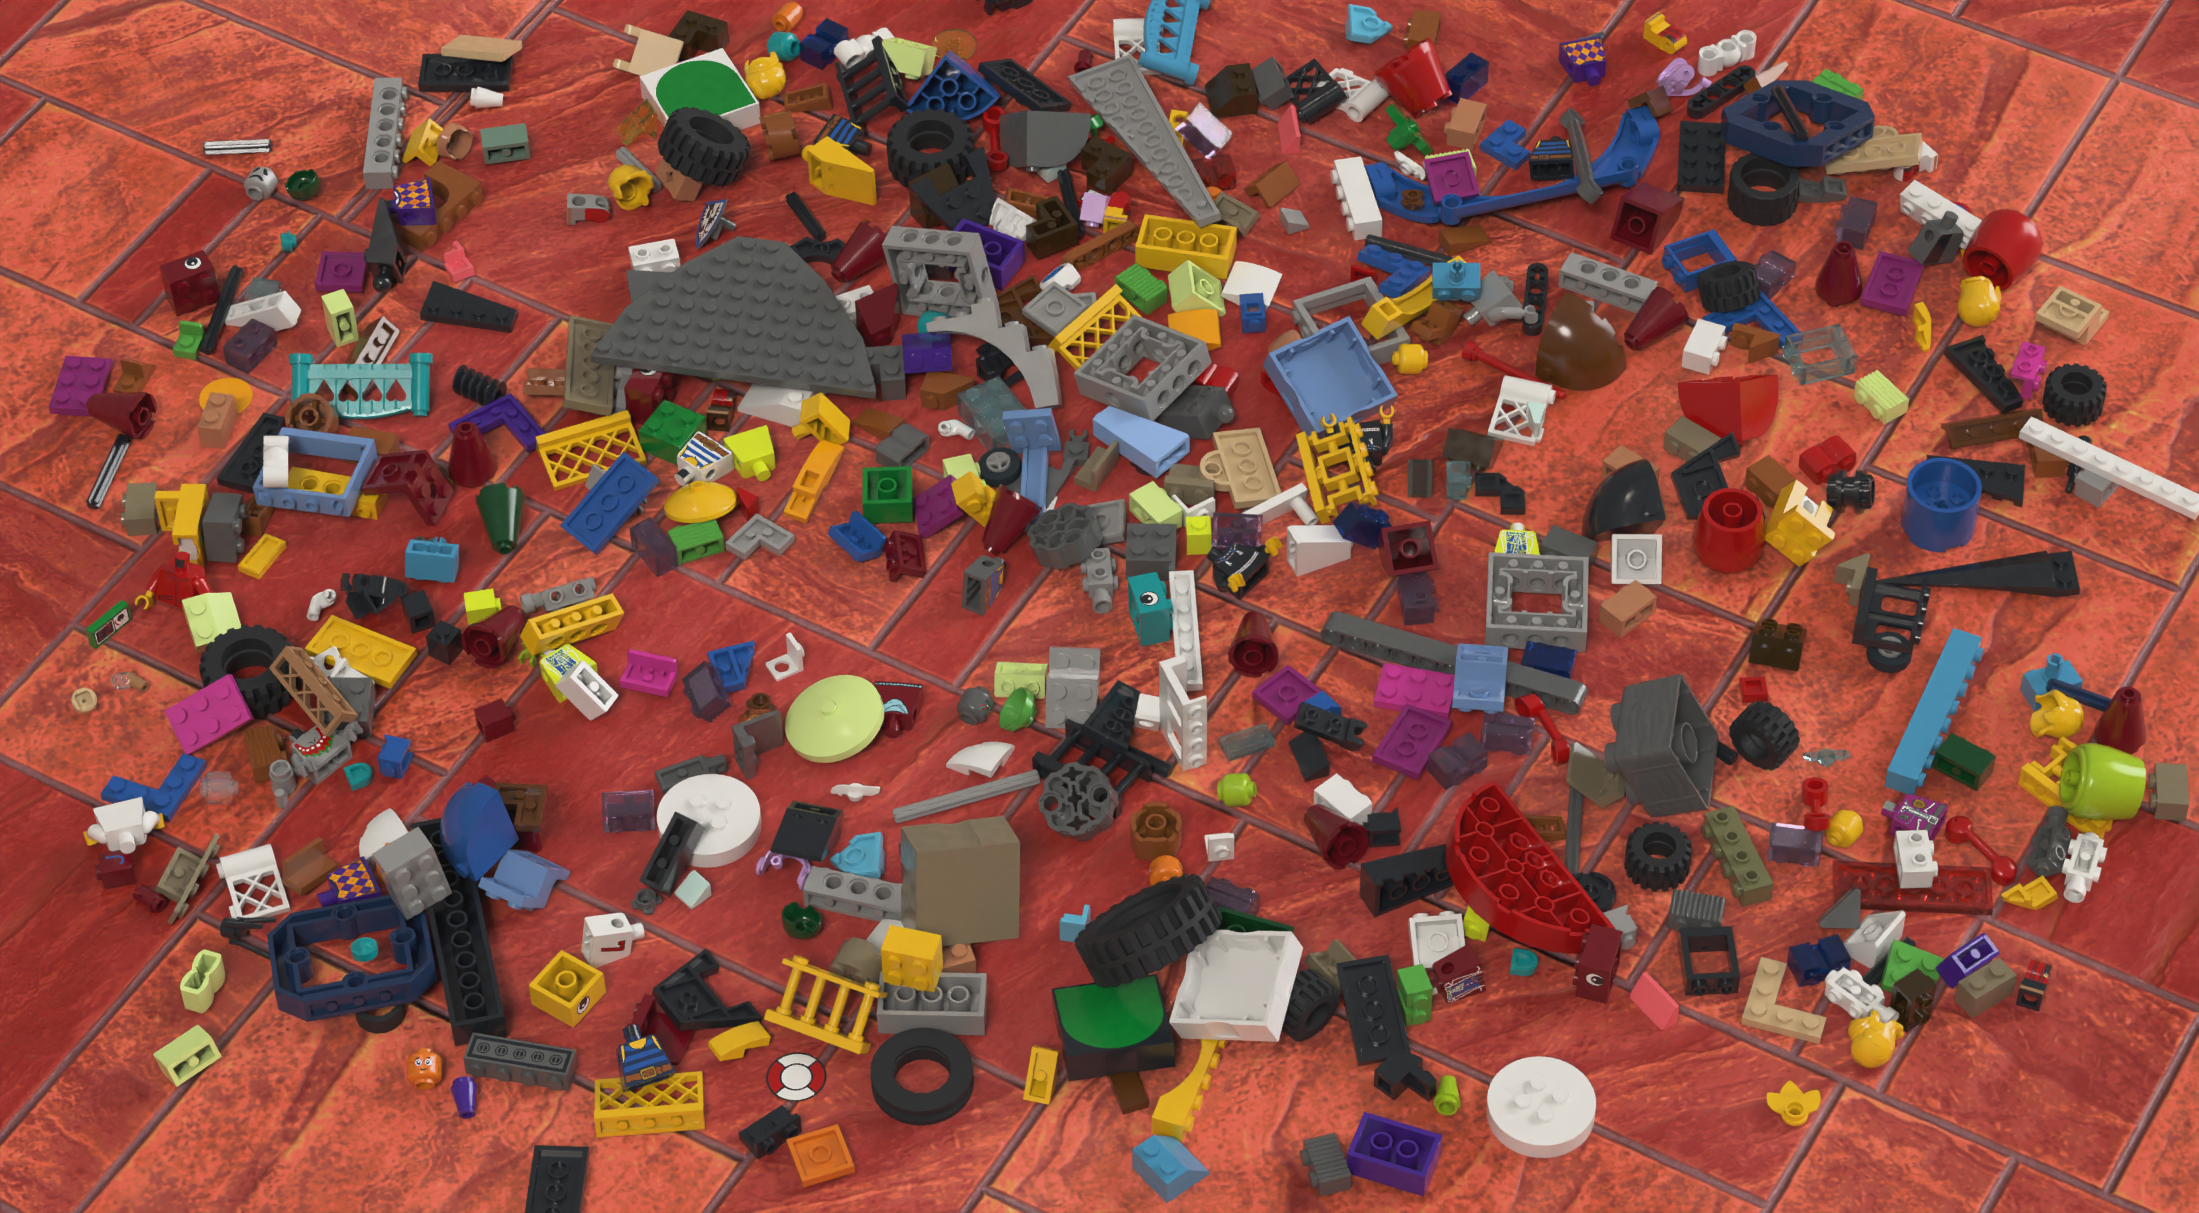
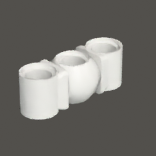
M881 28L876 32H872V35H862L856 40L853 38L850 41L844 40L834 48V54L844 67L849 69L872 54L874 49L872 44L873 38L879 35L884 40L894 36L888 28Z
M1742 30L1737 35H1732L1731 39H1723L1715 45L1711 44L1710 46L1702 47L1699 51L1697 71L1703 76H1713L1717 71H1722L1723 67L1729 68L1738 62L1741 63L1744 60L1752 59L1755 55L1756 34L1749 30Z
M264 436L263 488H288V436Z

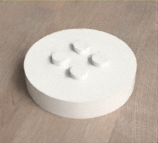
M703 774L679 782L664 795L657 810V825L660 839L675 811L706 828L687 865L695 867H718L740 859L754 847L761 832L760 806L754 792L743 782L725 775Z
M1550 1057L1523 1058L1501 1069L1489 1086L1486 1107L1489 1127L1503 1145L1519 1154L1535 1158L1561 1156L1579 1147L1592 1131L1596 1111L1594 1089L1587 1077L1567 1062Z

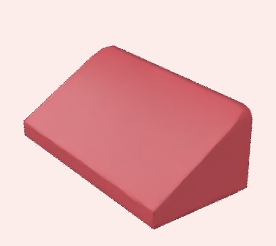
M1290 105L1277 124L1283 154L1299 153L1301 136L1296 108L1294 105Z
M1642 973L1630 993V999L1660 1030H1666L1677 1023L1679 1005L1648 973Z

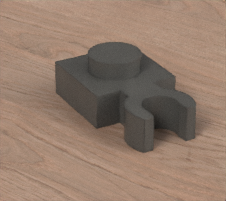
M1074 429L1069 431V441H1065L1063 463L1068 456L1076 459L1074 463L1076 466H1083L1088 460L1089 442H1087V430H1083V435L1075 436Z

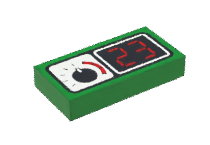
M123 600L119 601L86 628L91 647L97 649L132 621L128 603Z

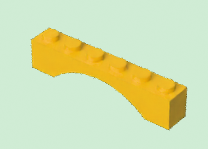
M1459 255L1453 258L1452 260L1446 262L1451 263L1452 261L1456 260V263H1458V261L1461 260L1464 263H1467ZM1432 276L1412 291L1400 297H1385L1373 304L1361 324L1379 340L1427 312L1432 301L1438 300L1432 299Z
M1200 1039L1202 1049L1193 1071L1180 1085L1160 1096L1152 1115L1153 1134L1174 1136L1183 1142L1186 1133H1191L1195 1121L1193 1115L1195 1111L1199 1112L1202 1107L1203 1091H1208L1212 1080V1075L1210 1074L1212 1069L1216 1070L1220 1062L1219 1052L1221 1048H1226L1228 1040Z

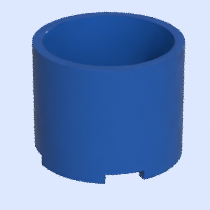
M1949 458L1928 459L1917 464L1910 471L1907 478L1901 516V527L1910 537V542L1932 552H1945V549L1957 546L1964 547L1969 543L1975 532L1982 492L1981 480L1977 473L1968 465Z

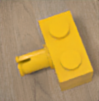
M820 392L802 401L800 423L792 426V433L795 438L797 437V440L813 434L819 441L823 439L841 445L848 442L850 419Z

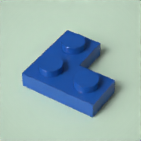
M1509 119L1480 143V150L1514 170H1517L1528 161L1531 153L1517 144L1526 136V129Z

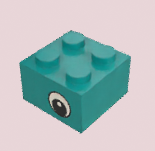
M1157 572L1128 577V611L1141 647L1170 641V630H1173V621L1170 614H1173V605L1171 599H1166V585L1164 581H1160Z

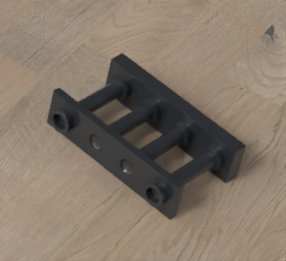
M879 35L872 39L874 49L872 54L849 69H846L840 62L835 64L837 69L836 77L841 84L850 116L849 121L861 126L864 129V136L868 135L865 122L888 107L895 106L900 112L909 108L899 72L882 45L883 39ZM878 61L876 69L854 83L853 76ZM882 76L879 85L858 98L857 92ZM886 91L887 95L884 100L862 113V106Z
M1067 719L1065 721L1066 739L1050 756L1038 751L1032 757L1033 770H1037L1040 778L1046 780L1050 773L1057 772L1064 767L1059 761L1075 743L1087 749L1076 761L1079 764L1087 765L1095 755H1098L1107 760L1100 769L1106 776L1117 766L1124 769L1128 774L1114 788L1118 795V806L1114 810L1113 818L1117 819L1122 813V794L1137 778L1149 783L1152 780V764L1145 758L1138 757L1129 751L1126 752L1124 757L1098 742L1089 740L1085 735L1079 733L1082 724ZM1064 784L1063 787L1068 789V786ZM1103 793L1099 797V802L1106 800L1108 793Z

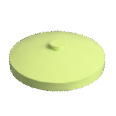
M838 675L825 678L805 689L792 703L785 720L787 739L795 752L809 761L830 763L849 758L864 749L879 732L884 719V704L877 689L869 681L861 677Z

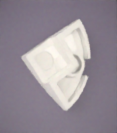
M998 197L990 216V225L993 226V230L1022 241L1026 240V225L1037 221Z
M983 742L968 746L957 752L946 763V767L968 776L974 771L992 778L999 765H1005L1014 751L1015 745L1003 742Z
M391 808L377 815L366 826L367 828L359 842L360 857L364 856L367 864L373 863L375 859L372 853L383 848L386 843H391L408 833L400 818Z

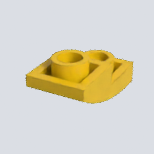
M759 1021L737 1026L719 1034L708 1042V1046L719 1061H728L743 1058L745 1049L768 1046L771 1037Z

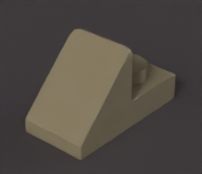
M1862 554L1836 566L1834 582L1847 585L1845 593L1849 594V605L1858 606L1871 554Z

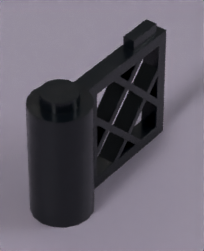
M1315 58L1287 76L1289 85L1293 82H1298L1296 88H1291L1294 98H1290V101L1298 109L1296 113L1302 123L1307 122L1311 124L1347 100V96L1338 82L1331 78ZM1312 69H1317L1315 75H1307ZM1318 81L1328 82L1322 87H1317ZM1304 82H1312L1310 87L1302 88ZM1299 94H1308L1307 97H1305L1301 101L1297 100Z

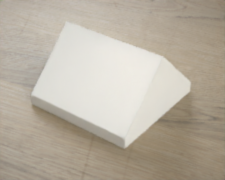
M1612 534L1610 548L1611 584H1630L1634 580L1640 584H1661L1662 534Z
M1900 910L1867 915L1860 923V929H1855L1839 947L1840 951L1871 969L1889 952L1892 941L1894 939L1898 941L1901 939L1906 916L1905 912Z

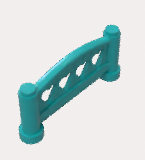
M410 353L409 364H313L312 354H289V365L292 366L291 404L302 394H316L323 382L326 381L334 393V399L329 403L337 411L338 418L353 420L378 419L402 414L407 411L413 412V417H427V412H429L430 365H433V354ZM348 380L358 393V399L354 402L349 399L342 402L338 398ZM372 380L382 393L380 401H374L373 399L364 401L362 398ZM396 380L406 393L404 401H398L397 399L388 401L386 398Z

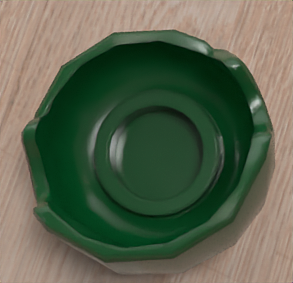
M313 169L296 171L288 178L285 188L287 193L295 200H310L320 190V179Z
M792 902L786 905L781 912L784 931L794 939L804 940L813 938L820 932L823 925L821 914L813 909L811 905L802 908L797 902Z

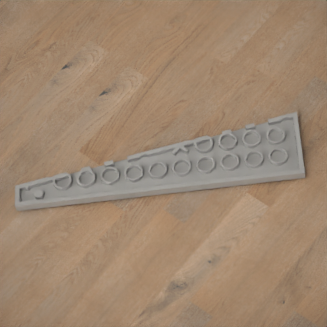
M1132 54L1068 76L1071 86L1099 114L1107 126L1199 228L1221 220L1218 208Z

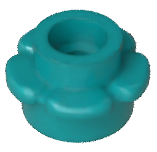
M287 230V233H280L282 251H290L292 253L293 248H297L295 234H291L289 230Z

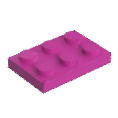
M1384 663L1373 707L1401 712L1406 703L1448 720L1453 703L1455 675Z
M231 674L222 677L164 710L187 755L196 753L254 720Z

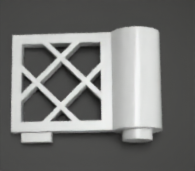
M1145 18L1113 19L1115 59L1120 58V55L1123 57L1134 54L1136 51L1140 53L1141 51L1145 52V49L1142 47L1144 45L1143 25ZM1158 42L1159 47L1156 50L1160 53V43ZM1129 44L1132 48L1125 52L1119 48V45ZM1134 58L1143 75L1161 74L1159 72L1141 67V65L1138 64V60Z
M1335 68L1329 73L1333 80L1337 77L1345 80L1339 81L1338 84L1341 88L1347 87V90L1344 92L1349 97L1344 103L1342 102L1335 108L1346 112L1348 117L1355 122L1364 120L1390 95L1375 79L1372 82L1353 75L1352 71L1344 68ZM1321 81L1317 84V87H1322L1328 82ZM1351 86H1362L1360 88L1350 90Z
M1505 375L1488 429V436L1535 446L1536 442L1540 443L1544 433L1543 428L1538 438L1534 437L1533 433L1531 437L1522 436L1518 431L1526 427L1531 429L1525 411H1527V401L1544 404L1545 412L1549 404H1554L1556 391L1552 390L1553 386ZM1503 403L1513 405L1516 410L1505 414L1502 405ZM1520 414L1524 422L1514 426L1510 419ZM1504 421L1510 428L1505 431L1495 430L1496 425Z
M271 844L220 858V863L216 864L219 878H225L233 902V905L229 906L232 918L272 917L291 911ZM274 874L275 881L271 887L259 883L263 877ZM246 883L251 886L244 895L235 891L233 885ZM255 888L266 892L261 902L250 898ZM271 895L282 899L283 905L271 907L266 905ZM246 902L257 907L254 913L242 915L241 910Z

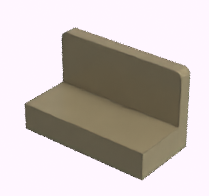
M1114 440L1108 449L1098 446L1074 477V484L1096 492L1119 462V442Z

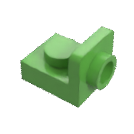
M181 320L178 324L180 335L173 348L174 357L197 360L200 353L199 348L204 338L203 325L201 323Z

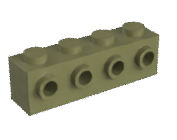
M1730 806L1705 813L1704 822L1701 825V833L1705 840L1708 839L1711 845L1713 858L1718 859L1722 876L1725 879L1727 878L1730 883L1732 896L1738 899L1742 907L1771 900L1773 882L1735 807Z

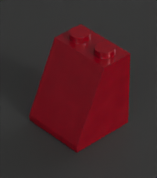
M1642 182L1621 196L1610 239L1652 255L1679 220L1685 198Z
M1430 520L1381 528L1377 544L1381 565L1389 577L1439 570Z

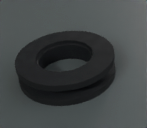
M914 1028L897 1033L878 1048L871 1062V1087L876 1103L888 1116L905 1124L932 1125L943 1122L964 1108L973 1091V1064L967 1048L953 1035L938 1029ZM916 1060H931L940 1063L950 1074L945 1084L929 1093L907 1091L897 1084L895 1076L904 1065Z

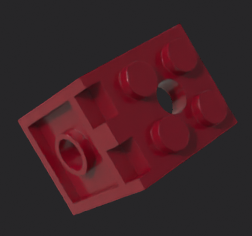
M427 450L380 454L360 488L365 496L404 492L427 526H435L454 493L453 488Z

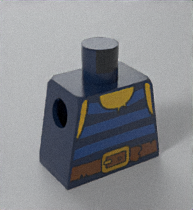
M638 1024L622 1029L627 1043L617 1047L616 1056L623 1093L669 1079L675 1073L674 1068L654 1034L642 1038Z

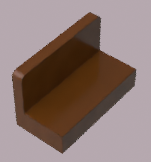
M1663 85L1627 100L1630 108L1647 103L1653 118L1673 111Z

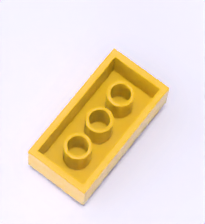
M1145 214L1135 246V263L1142 268L1172 272L1186 260H1189L1214 277L1227 280L1236 251L1237 227L1209 224L1199 228L1194 221Z

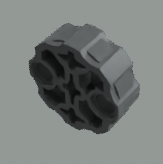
M1076 503L1063 504L1059 508L1046 511L1039 516L1034 525L1030 526L1027 533L1030 540L1029 546L1037 562L1042 567L1049 566L1054 569H1064L1074 563L1086 560L1091 556L1093 550L1100 546L1103 539L1100 532L1101 527L1093 510L1087 505L1080 506Z
M1078 762L1068 763L1061 770L1050 773L1044 781V790L1038 802L1039 810L1047 820V825L1061 837L1077 839L1079 842L1092 840L1096 834L1106 831L1113 823L1114 810L1118 806V795L1110 784V779L1095 766L1081 765ZM1066 784L1068 789L1064 788L1063 785ZM1103 793H1108L1106 800L1099 802V797ZM1058 802L1057 808L1049 811L1051 804ZM1089 815L1094 817L1095 820H1091L1089 818Z

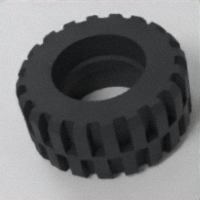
M683 107L673 111L658 140L659 153L663 156L666 163H669L674 170L680 171L682 175L707 185L726 186L736 181L750 153L749 141H747V137L741 133L738 127L733 126L730 121L724 120L717 114L714 115L710 111L699 110L695 107L691 109Z
M927 108L925 111L916 110L911 115L906 114L902 116L901 121L897 120L889 130L886 140L888 168L893 178L899 181L902 186L907 188L909 181L946 163L950 165L959 185L971 174L963 157L974 151V135L966 121L961 117L957 118L955 113H946L943 109L936 111L932 110V108ZM928 148L942 149V151L936 153L918 152Z
M241 625L239 629H234L233 627L228 629L224 635L220 633L214 638L215 641L210 642L202 653L199 671L203 688L228 674L233 675L246 667L261 666L268 668L256 677L246 679L233 677L253 718H266V715L269 713L273 715L279 711L281 706L284 708L290 702V698H293L269 669L285 646H293L286 636L280 632L277 633L275 629L270 627L264 629L262 625H254V627ZM287 660L279 668L284 675L289 674V663ZM300 677L296 678V689L299 686Z

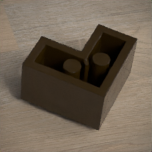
M687 10L668 36L684 42L678 61L683 62L694 58L699 50L709 53L721 48L724 49L729 43L727 22Z
M1096 136L1081 149L1082 169L1086 171L1087 189L1092 187L1110 197L1132 175L1131 153Z
M1057 195L1037 202V221L1026 225V245L1035 258L1038 260L1077 245L1078 223Z

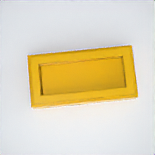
M265 533L238 564L239 572L260 579L286 549V541Z

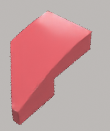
M457 240L454 241L451 251L444 254V267L452 281L457 282L474 276L475 271L472 264L466 258L463 247Z

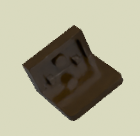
M1769 618L1757 621L1753 632L1748 662L1798 671L1807 629L1802 628V625L1797 623L1778 624L1776 620Z

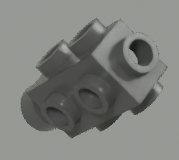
M2059 806L2048 808L2045 818L2047 824L2038 827L2037 835L2032 837L2033 850L2032 854L2027 856L2026 862L2028 867L2038 877L2043 875L2045 878L2062 872L2072 832L2065 826L2068 812Z

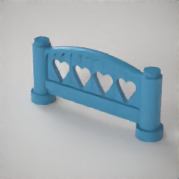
M1151 0L1143 25L1145 52L1141 51L1138 64L1141 67L1183 80V84L1193 86L1198 74L1199 65L1192 62L1189 63L1199 8L1207 10L1211 0H1174L1181 7L1173 8L1165 5L1168 0ZM1163 12L1169 13L1178 22H1164L1162 20L1165 17ZM1161 27L1169 30L1175 37H1161L1159 35L1162 32ZM1158 42L1163 43L1172 52L1159 53L1156 50L1159 47Z

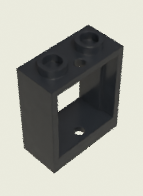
M1732 926L1679 929L1677 946L1685 996L1738 993L1740 972ZM1727 952L1730 972L1693 974L1690 953Z

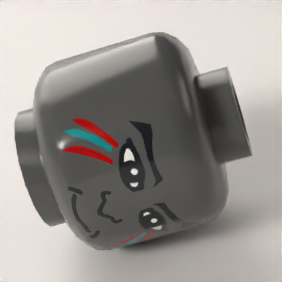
M981 686L967 688L957 704L956 709L959 713V718L969 725L985 722L994 705L993 699L989 696L990 692Z

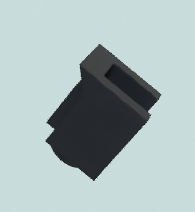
M1398 807L1391 813L1367 814V822H1362V825L1368 831L1369 848L1400 846L1399 833H1401Z

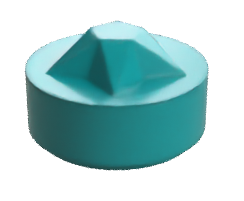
M359 938L351 944V954L356 961L368 962L378 955L377 942L372 938Z

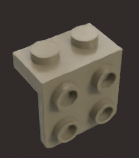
M1174 464L1170 467L1169 475H1165L1164 490L1170 498L1175 494L1183 504L1197 505L1211 497H1215L1214 480L1200 479V466ZM1207 470L1211 474L1217 473L1214 470Z
M1577 742L1571 745L1566 777L1567 783L1601 808L1623 798L1626 779L1622 772L1612 774L1606 765V761H1602Z

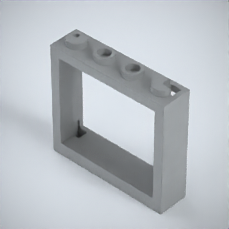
M1370 276L1293 300V311L1290 314L1293 317L1294 325H1298L1301 336L1304 339L1319 331L1310 315L1364 299L1370 309L1373 304L1384 299V297L1378 292L1379 289ZM1403 326L1387 334L1389 340L1367 346L1369 353L1378 365L1392 361V353L1397 351L1400 344H1410L1411 338Z

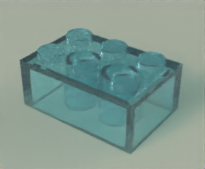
M1000 376L958 393V414L967 426L975 430V436L987 451L999 447L1011 449L1002 419L1003 411L1026 409Z

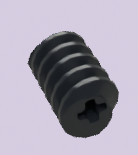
M466 365L460 366L453 378L452 388L454 393L477 402L479 405L485 406L506 396L507 386L505 382L500 383L498 379L492 380L491 376H484L482 372L476 373V370L473 368L468 370Z

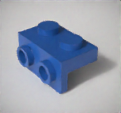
M858 511L852 512L848 523L830 526L828 535L836 544L841 546L857 562L879 558L886 541V536Z

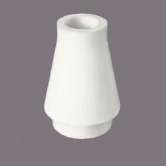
M482 87L472 88L470 106H475V109L502 107V93Z

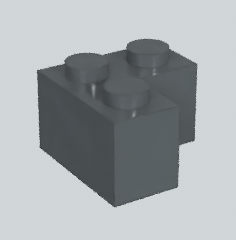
M902 345L865 347L874 383L881 384L882 401L906 399Z
M213 492L202 521L207 561L236 563L239 554L244 552L245 542L240 537V533L242 530V520L246 519L248 508L247 504L243 502V494Z

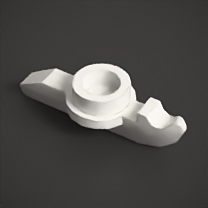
M1394 152L1395 159L1400 164L1399 168L1406 176L1414 173L1415 178H1421V181L1425 179V171L1420 165L1401 152Z
M859 783L842 784L832 787L830 792L839 796L846 794L851 801H860L863 796L878 794L880 787L863 786Z

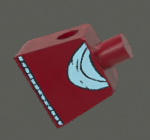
M875 681L874 687L877 689L884 704V719L880 729H885L884 734L889 738H897L900 730H912L923 705V685Z

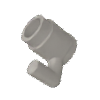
M276 760L270 766L269 776L276 804L279 808L283 809L287 805V797L296 791L297 783L293 768L286 760Z

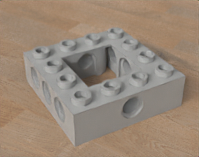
M891 226L882 247L893 284L897 283L899 304L903 315L921 316L927 310H935L949 315L950 318L956 317L955 314L959 312L969 311L972 314L971 304H976L978 299L991 298V301L998 302L979 233ZM924 264L939 265V267H957L955 278L958 279L959 283L929 280Z
M1133 315L1073 374L1081 395L1154 421L1212 362L1205 341ZM1143 357L1160 363L1154 371L1148 373V376L1140 384L1136 377L1125 375Z
M1489 552L1485 645L1503 646L1513 649L1585 652L1589 557ZM1512 592L1562 594L1561 614H1552L1549 611L1547 613L1527 612V610L1511 612Z

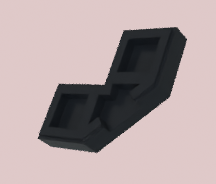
M1475 473V496L1500 497V515H1525V491L1523 489L1513 486L1500 473Z

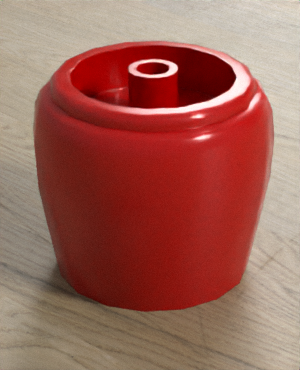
M1999 209L1990 212L1974 230L1963 253L1965 270L1970 277L1983 276L1988 278L1992 282L1994 289H1996V286L2000 287V291L2008 289L2023 277L2042 255L2043 240L2040 230L2031 219L2018 211Z
M1722 488L1712 492L1705 499L1692 536L1694 553L1702 564L1716 572L1734 574L1752 568L1761 559L1766 544V531L1762 506L1758 499L1751 493L1737 488Z

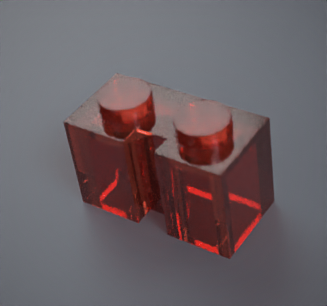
M1230 153L1212 156L1211 161L1204 162L1203 158L1191 160L1206 188L1212 186L1222 191L1236 189V170Z

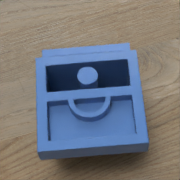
M1458 643L1452 708H1458V710L1463 712H1469L1473 709L1483 710L1489 714L1498 713V711L1503 712L1508 647Z
M509 849L501 857L494 878L481 877L478 887L486 890L485 895L496 900L503 898L507 900V905L514 909L522 910L524 908L533 911L534 908H545L554 883L557 880H567L571 871L529 851Z

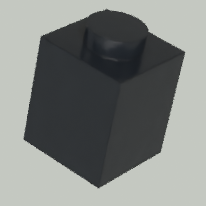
M425 590L400 597L403 614L412 634L436 626L434 612Z
M442 620L426 636L429 656L449 666L464 650L461 629Z

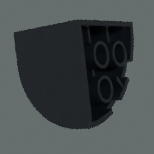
M1647 459L1636 460L1617 468L1598 485L1591 495L1583 515V537L1596 542L1611 540L1612 534H1654L1666 517L1658 481Z

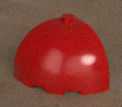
M1748 375L1735 377V379H1733V376L1678 382L1679 402L1685 417L1720 438H1724L1733 431L1737 444L1743 445L1746 444V440L1757 438L1764 434L1772 423L1778 403V375Z

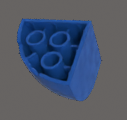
M950 50L944 55L908 102L909 108L906 111L912 114L913 111H925L927 108H932V110L936 111L943 109L946 113H955L957 118L961 117L963 120H968L986 111L996 102L1000 94L987 79Z
M470 782L464 783L451 796L443 810L440 822L442 849L449 864L463 878L469 877L477 882L519 840L499 791L485 784L477 782L472 786Z

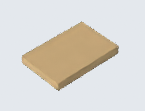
M459 35L441 47V55L503 62L522 49V41Z

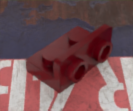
M894 530L889 539H886L883 547V552L886 553V570L889 573L890 581L895 582L900 574L923 578L927 573L921 535Z

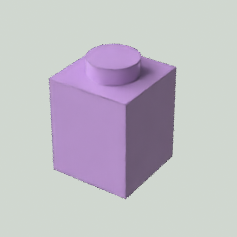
M1084 192L1079 220L1086 221L1085 226L1099 228V224H1103V217L1111 197Z

